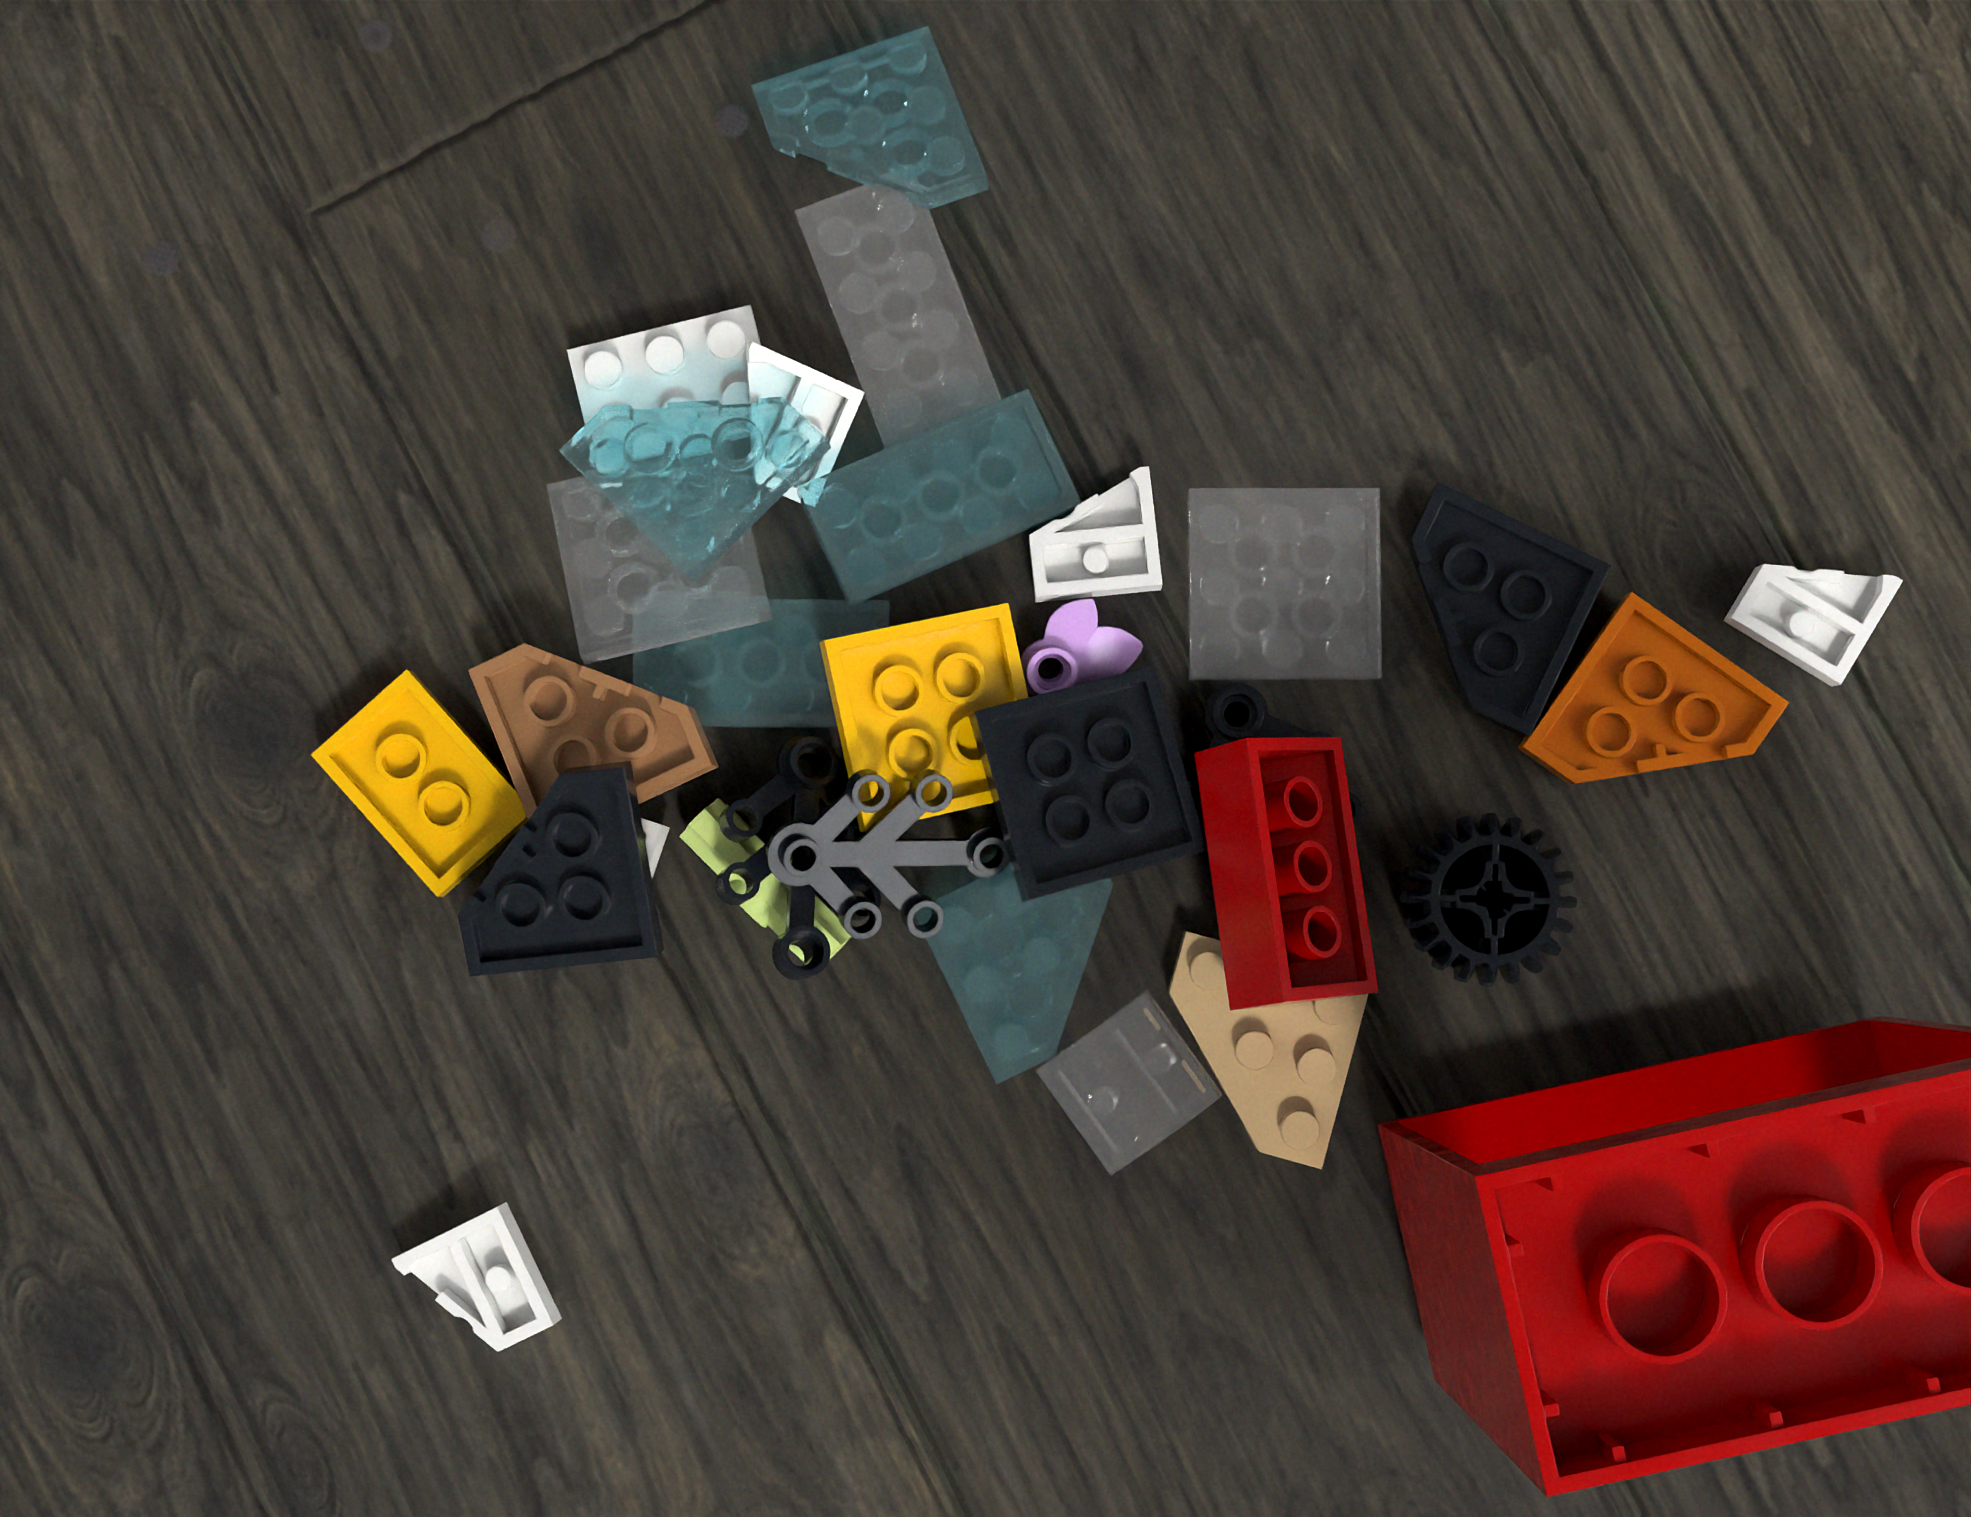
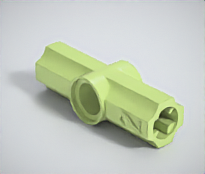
M717 798L708 807L704 808L679 836L717 875L733 863L744 862L765 845L757 835L744 842H734L723 835L719 826V818L722 811L729 805L725 804L720 798ZM734 811L733 821L735 825L741 830H749L750 826ZM771 873L760 882L757 894L740 906L762 927L766 928L769 926L780 936L786 930L788 885L779 881ZM731 874L729 878L731 888L736 893L745 894V880L738 874ZM815 894L814 927H817L827 937L830 944L831 959L847 943L851 936L841 926L839 917ZM790 945L789 949L804 962L802 950L798 946Z

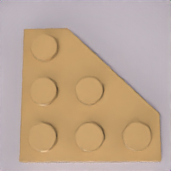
M1184 931L1168 994L1200 1047L1199 1049L1224 1093L1229 1098L1254 1146L1261 1153L1322 1169L1368 994L1230 1011L1220 940Z

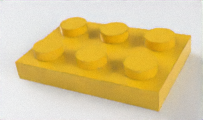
M407 669L311 754L437 897H444L528 821L514 784L414 672Z

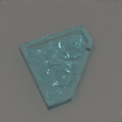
M928 26L751 85L771 145L776 151L794 158L800 153L826 163L830 172L872 188L875 183L904 193L906 201L929 210L989 190L987 174Z
M783 397L757 398L756 403L722 405L719 400L669 402L667 408L633 409L630 404L604 406L559 452L694 583L831 448V445L827 438Z
M1009 864L996 876L982 877L935 900L944 912V923L937 934L926 939L996 1084L1055 1056L1113 887L1110 878L1022 903L1012 865ZM924 907L915 913L920 925L925 924L930 919L932 914L931 908Z

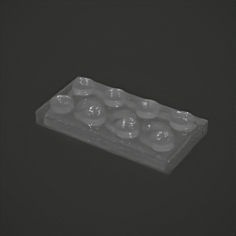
M913 167L795 210L798 223L861 389L865 392L864 396L884 449L1002 405V398Z

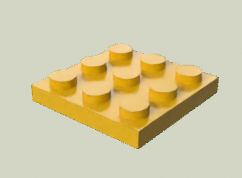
M1008 603L819 642L848 778L859 770L870 769L882 776L890 787V798L884 808L874 813L861 811L857 815L860 832H865L909 790L913 777L926 769L936 770L950 781L953 787V797L950 804L944 810L935 813L926 811L919 819L993 803L969 715L974 711L1029 698ZM868 781L860 787L858 793L859 800L867 801L876 795L878 790L876 781ZM931 781L925 785L922 790V799L924 801L937 797L940 792L939 781Z

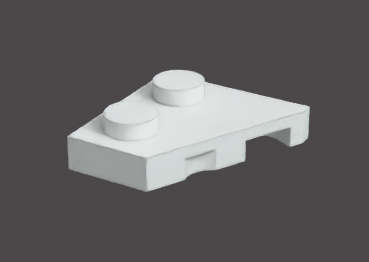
M749 341L746 348L753 482L815 509L865 392Z
M1149 466L1137 468L1123 482L1100 496L1098 494L1093 495L1077 505L1071 514L1061 520L1055 519L1029 535L1035 603L1161 590L1162 575Z
M1762 564L1755 567L1723 621L1833 687L1842 684L1903 580L1893 575L1873 577L1844 574V571L1817 569L1815 571L1797 570L1793 566Z
M507 1202L391 1259L395 1268L403 1275L412 1272L439 1295L435 1301L453 1316L467 1320L473 1327L474 1333L497 1352L553 1326L562 1319Z

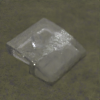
M1148 990L1099 1022L1090 1032L1044 1062L1036 1070L1110 1175H1113L1163 1141L1223 1095Z

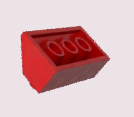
M1341 737L1244 738L1194 753L1230 1011L1379 993Z

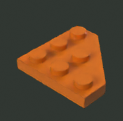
M1630 592L1620 601L1544 709L1530 737L1524 738L1517 749L1568 785L1742 757L1755 753L1789 702L1642 598Z

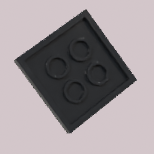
M1154 666L974 711L969 715L1022 903L1208 850Z

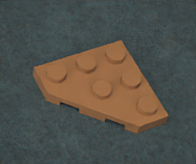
M525 643L468 670L528 819L546 796L545 794L558 776L567 768L631 761L638 804L719 767L695 708Z

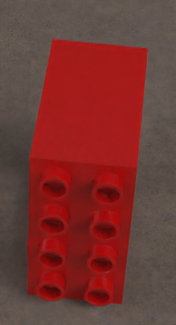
M1876 1016L1378 1124L1434 1380L1546 1497L1971 1405V1026Z

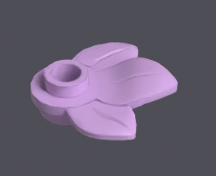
M1080 599L1063 604L1049 617L1044 637L1030 644L1020 658L1027 691L1032 696H1037L1122 674L1141 653L1143 648L1142 642L1121 628L1097 626V608L1093 599ZM1046 658H1056L1061 662L1060 673L1052 679H1045L1038 672L1040 663Z

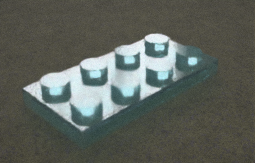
M1029 389L799 485L796 492L849 607L1072 511L1081 503L1080 497Z
M634 598L632 685L695 708L702 727L838 729L819 642L890 627L889 600Z

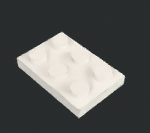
M751 305L567 350L595 468L599 475L751 438L746 348L749 341L761 345Z

